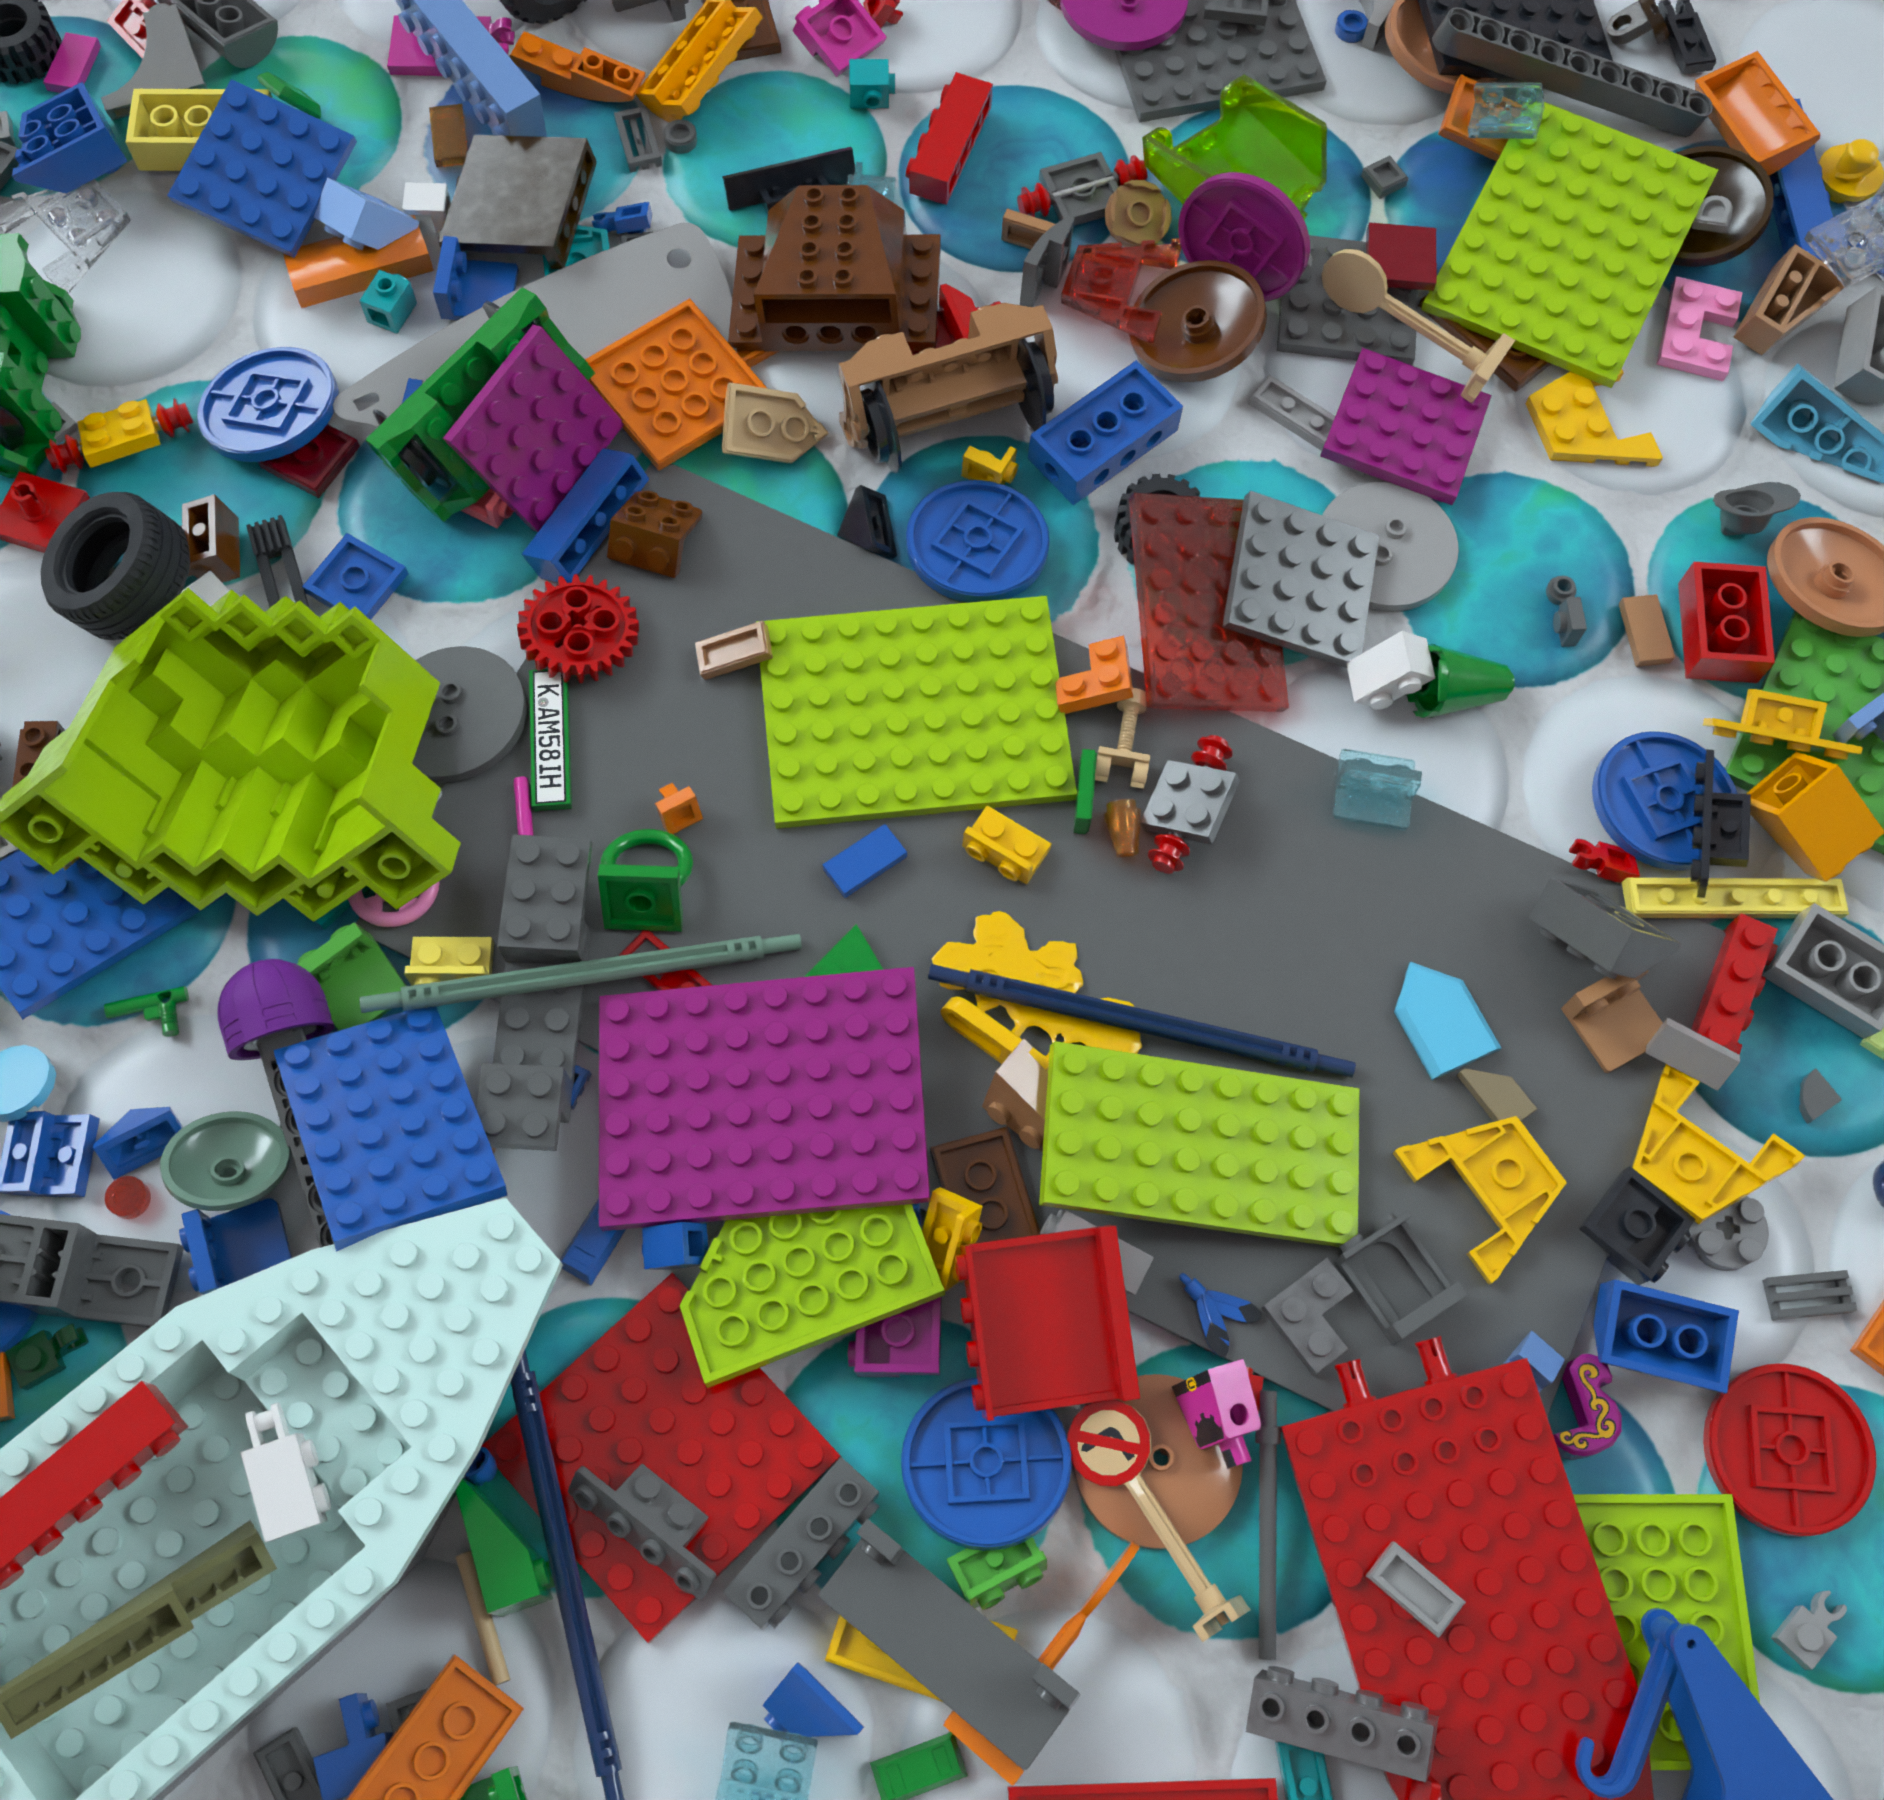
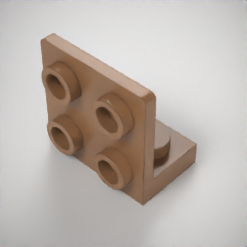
M1649 970L1635 979L1622 975H1617L1616 979L1606 976L1577 992L1561 1008L1605 1073H1610L1644 1054L1647 1044L1663 1024L1639 990L1641 986L1638 981Z

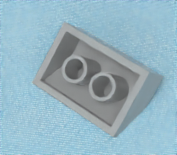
M1875 287L1846 309L1833 389L1859 403H1884V290L1879 287Z

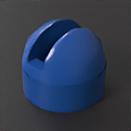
M480 1448L465 1477L468 1482L476 1486H482L484 1482L492 1481L497 1472L495 1458L487 1448Z

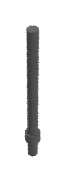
M1260 1390L1261 1428L1255 1431V1443L1259 1444V1659L1276 1660L1277 1444H1281V1426H1277V1391Z

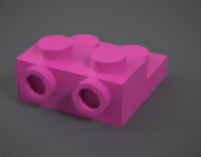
M819 0V4L815 7L806 6L796 15L795 20L797 22L793 28L794 34L812 57L819 54L836 77L849 69V59H863L881 46L887 38L858 0Z

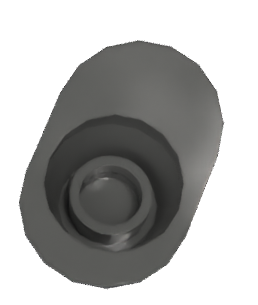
M1780 482L1757 483L1737 489L1720 491L1714 495L1713 502L1720 508L1721 533L1726 536L1760 533L1767 527L1774 514L1794 508L1799 503L1801 495L1796 488Z

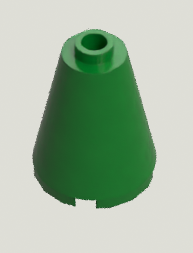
M1428 644L1435 679L1422 685L1419 691L1406 694L1408 702H1415L1418 711H1413L1416 716L1420 718H1433L1504 701L1514 689L1515 678L1509 667L1505 664L1435 644Z

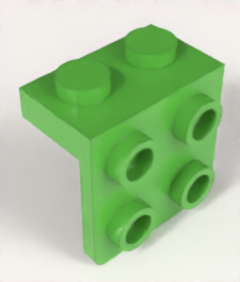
M355 922L337 929L331 935L328 942L318 949H313L303 954L297 965L310 972L319 982L325 994L333 1023L339 1031L377 1020L391 1010L361 1013L359 997L401 991L400 987L407 986L373 936Z

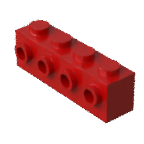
M956 72L950 85L945 84L940 98L941 105L939 109H933L929 120V130L927 134H921L917 147L916 158H910L906 168L905 176L909 178L910 194L947 205L991 109L993 83Z
M1742 913L1723 930L1726 935L1691 1030L1739 1055L1742 1049V1044L1738 1043L1741 1031L1744 1032L1749 1027L1754 1016V1010L1750 1009L1753 998H1757L1760 995L1766 982V977L1761 975L1765 965L1768 966L1773 960L1778 945L1773 943L1778 931L1777 928Z

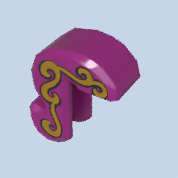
M1582 1354L1569 1361L1562 1377L1579 1428L1553 1434L1562 1459L1577 1460L1596 1455L1613 1446L1622 1432V1415L1616 1402L1600 1389L1610 1384L1613 1376L1608 1365L1600 1363L1598 1356L1592 1354Z

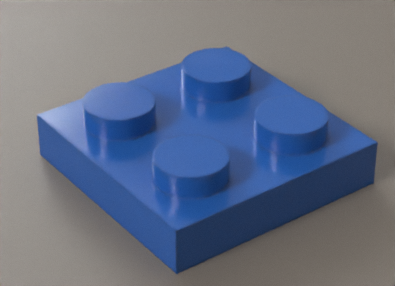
M346 533L302 587L307 595L329 608L341 602L349 610L353 607L358 608L371 620L406 578L408 571L406 566Z

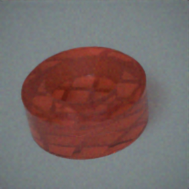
M123 1176L114 1180L108 1186L105 1193L107 1209L122 1219H133L140 1216L146 1211L151 1200L148 1186L133 1176Z

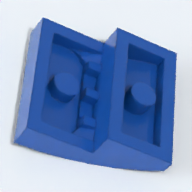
M46 1111L26 1112L28 1115L19 1120L8 1122L0 1160V1194L38 1197H85L94 1152L93 1144L96 1142L100 1118L91 1114L53 1115Z

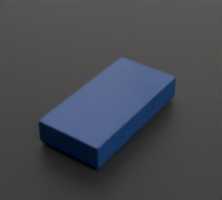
M883 824L822 864V867L842 896L846 898L907 858V851L887 825Z

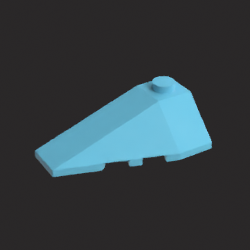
M1797 363L1772 390L1750 424L1778 447L1790 449L1807 455L1812 459L1824 461L1884 484V434Z

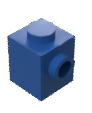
M678 1222L642 1228V1255L644 1257L645 1270H674L697 1267L701 1265L708 1251L707 1223Z

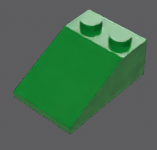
M462 1478L456 1488V1494L487 1613L505 1617L552 1600L553 1596L550 1588L555 1587L550 1562L544 1561L535 1548L477 1486Z

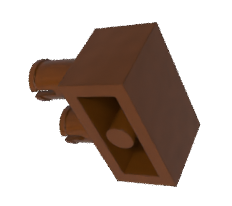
M215 494L182 504V526L180 527L185 533L190 550L188 577L195 576L199 579L211 570L222 583L240 578L239 517Z

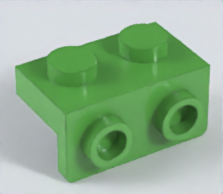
M1033 1537L1021 1544L1001 1550L980 1551L966 1548L946 1559L966 1602L974 1608L981 1606L982 1610L991 1608L1005 1598L1004 1592L1017 1585L1021 1589L1034 1585L1044 1577L1042 1572L1047 1570V1558L1043 1551L1040 1552Z

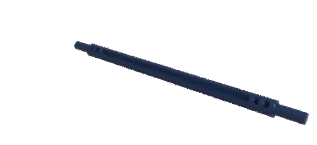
M931 964L929 970V980L966 988L965 992L1308 1072H1313L1314 1069L1351 1078L1355 1072V1062L1318 1054V1049L974 969H970V972Z
M524 1350L510 1384L596 1777H601L606 1800H625L618 1772L622 1770V1764L616 1744L535 1371H530L526 1350Z

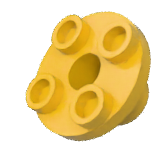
M1856 139L1851 143L1833 146L1823 153L1818 164L1822 167L1823 183L1831 201L1835 203H1843L1845 201L1858 202L1869 199L1877 193L1884 180V170L1878 160L1879 150L1873 142L1867 139Z

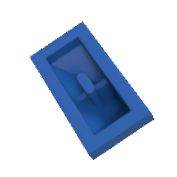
M171 1107L130 1109L93 1144V1149L113 1180L161 1157L168 1142L183 1126Z

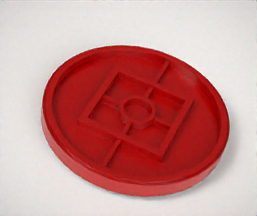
M1775 1363L1755 1367L1732 1378L1728 1383L1727 1393L1718 1392L1707 1412L1703 1431V1445L1711 1477L1721 1494H1732L1734 1509L1756 1526L1772 1533L1790 1537L1820 1535L1831 1532L1848 1523L1859 1513L1868 1500L1874 1485L1877 1467L1875 1443L1871 1430L1854 1400L1839 1385L1826 1376L1809 1368L1793 1364Z

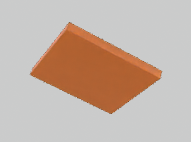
M690 298L585 359L595 372L588 382L620 417L624 425L622 428L658 471L723 432L725 397L729 382L767 388Z

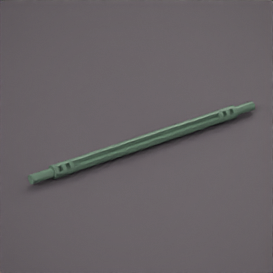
M799 934L761 939L759 935L400 987L401 991L359 997L361 1013L403 1007L404 1011L757 960L763 959L764 954L801 949V938Z

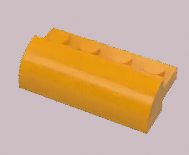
M706 0L640 86L636 96L651 112L669 123L674 120H681L684 115L689 116L699 108L700 100L706 92L718 83L719 75L725 67L736 59L737 51L745 41L755 34V28L763 18L756 7H735L731 0Z

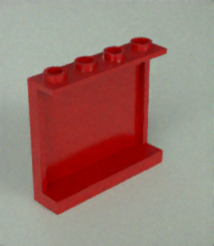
M1116 1225L960 1245L961 1255H955V1269L958 1281L965 1280L967 1298L960 1299L963 1323L971 1325L972 1341L966 1342V1353L969 1368L976 1367L978 1384L971 1386L972 1399L975 1411H982L983 1418L987 1421H992L997 1416L1113 1399H1120L1122 1401L1140 1399Z

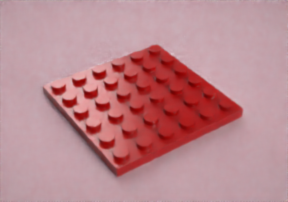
M673 1272L540 1392L575 1558L649 1644L696 1597L682 1591L676 1585L674 1579L658 1566L649 1564L641 1556L640 1551L624 1538H619L612 1534L607 1525L591 1511H586L576 1504L573 1497L568 1493V1489L575 1472L581 1466L586 1467L616 1491L641 1464H644L709 1517L705 1526L685 1548L716 1573V1580L841 1457L761 1368L707 1388L704 1384L680 1309V1304L688 1289ZM516 1414L481 1447L487 1448L494 1456L497 1469L539 1516L519 1419Z

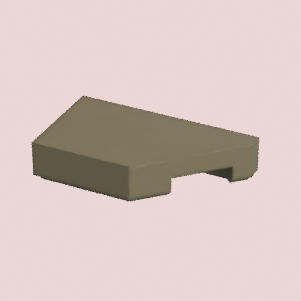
M1464 1068L1457 1074V1077L1493 1122L1517 1116L1522 1121L1537 1110L1536 1106L1512 1077Z

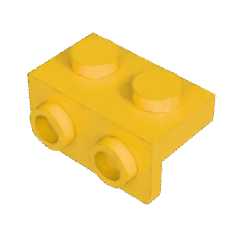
M939 1187L932 1191L931 1202H929L922 1233L943 1288L947 1291L957 1283L964 1282L957 1279L955 1255H961L960 1245L973 1244L978 1240L982 1230V1223L979 1222L983 1206Z

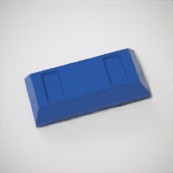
M599 1198L560 1258L563 1264L561 1269L592 1286L627 1230L602 1231L599 1228Z

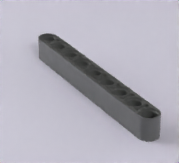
M1456 7L1449 10L1432 37L1435 48L1443 54L1678 136H1691L1713 110L1711 100L1699 91L1463 8Z

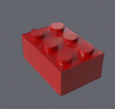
M1693 562L1678 583L1685 678L1758 683L1775 663L1766 566Z

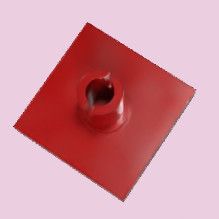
M19 471L0 505V540L45 553L51 537L62 521L81 503L89 500L90 497L85 490Z

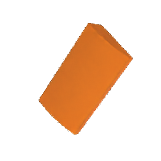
M1758 51L1695 80V90L1705 94L1712 102L1713 110L1708 116L1730 148L1741 151L1755 159L1765 169L1768 176L1791 163L1820 139V132Z
M419 225L417 229L379 250L364 245L363 250L346 244L342 238L336 236L301 246L295 258L283 253L290 280L301 308L365 291L379 270L392 275L399 274L406 279L434 271Z

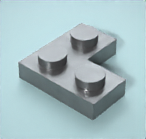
M1328 1258L1261 1308L1313 1376L1348 1350L1347 1346L1322 1316L1353 1292V1289Z

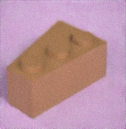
M1794 244L1772 267L1733 337L1758 354L1763 355L1826 306L1852 280Z

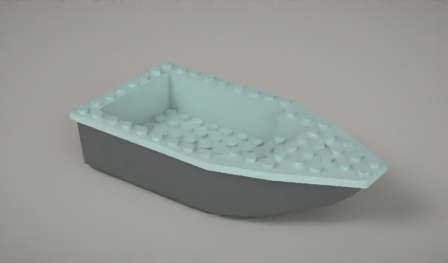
M507 1198L387 1229L337 1252L334 1244L313 1249L178 1305L0 1449L1 1498L140 1381L155 1385L188 1425V1428L178 1435L181 1440L172 1450L161 1457L153 1456L140 1467L142 1473L133 1483L121 1490L115 1488L101 1500L103 1506L95 1515L82 1523L76 1521L62 1533L64 1539L57 1547L43 1556L36 1555L22 1567L24 1569L22 1576L10 1586L0 1590V1687L249 1520L253 1523L277 1567L276 1570L192 1620L191 1622L194 1626L192 1630L13 1739L9 1737L0 1722V1800H163L358 1627L424 1558L457 1495V1486L462 1478L465 1479L473 1460L483 1444L563 1266L561 1261ZM279 1402L284 1412L289 1434L303 1433L305 1441L311 1439L315 1445L319 1465L313 1467L317 1484L324 1483L326 1486L331 1510L325 1512L328 1521L273 1541L265 1542L240 1452L253 1448L246 1422V1413L255 1411L256 1414L271 1410V1404ZM275 1427L262 1432L265 1444L278 1439Z

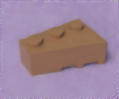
M1024 1038L996 1070L982 1108L987 1111L992 1120L1001 1125L1008 1126L1019 1134L1020 1139L1027 1146L1043 1152L1048 1068L1045 1070L1029 1054L1033 1046Z

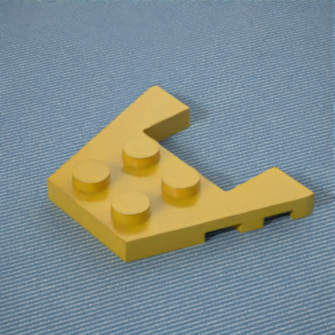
M1622 369L1615 382L1620 381L1624 372ZM1568 372L1529 395L1525 404L1550 460L1595 463L1596 459L1614 460L1615 464L1629 465L1630 461L1645 462V466L1655 467L1663 459L1652 432L1617 439L1594 389L1595 386L1602 385L1573 372Z
M1666 1064L1658 1082L1632 1168L1694 1217L1697 1224H1701L1796 1167L1805 1157L1803 1153L1773 1133L1750 1163L1745 1161L1677 1112L1696 1089L1700 1081Z
M1517 1116L1469 1128L1466 1131L1448 1136L1428 1139V1141L1402 1146L1393 1152V1155L1414 1183L1445 1162L1450 1161L1499 1227L1500 1231L1466 1254L1488 1285L1498 1279L1505 1266L1519 1250L1534 1226L1540 1221L1567 1183Z

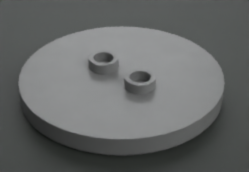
M1390 482L1366 483L1350 488L1338 495L1322 514L1328 518L1379 535L1369 609L1395 612L1410 610L1426 604L1445 588L1454 572L1459 552L1454 526L1443 509L1428 496Z

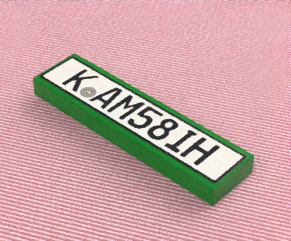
M548 669L540 671L529 670L533 811L572 809L569 682L563 681V673L558 672L553 678H549Z

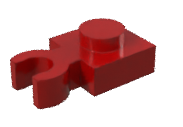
M1576 839L1569 848V853L1577 854L1572 862V866L1582 870L1596 869L1597 875L1600 878L1621 883L1626 878L1640 877L1635 857L1619 846L1601 841L1594 846L1586 840Z

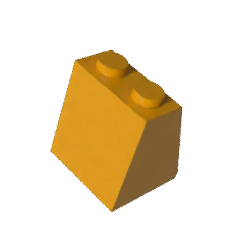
M1797 751L1746 793L1751 794L1750 815L1804 873L1824 882L1839 875L1850 861L1860 853L1869 850L1873 846L1874 841L1884 834L1883 828L1838 765Z

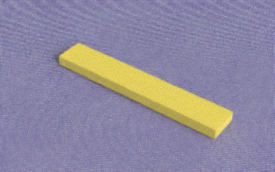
M1626 878L1621 882L1626 909L1640 918H1736L1742 913L1752 918L1796 919L1800 912L1814 903L1840 919L1849 914L1842 879H1829L1827 882H1824L1820 879L1709 878L1705 898L1697 897L1698 882H1690V878Z

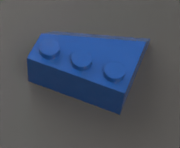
M83 82L22 113L18 135L22 146L15 153V159L18 161L19 166L13 169L12 177L19 183L67 194L103 174L116 172L122 164L128 162L104 114Z

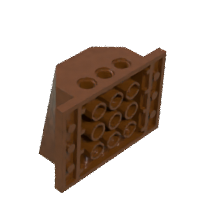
M868 185L797 186L768 211L766 235L739 236L728 343L732 348H737V351H859L868 341L875 340L881 335L903 332L911 351H922L927 348L936 349L941 235H907L905 210Z

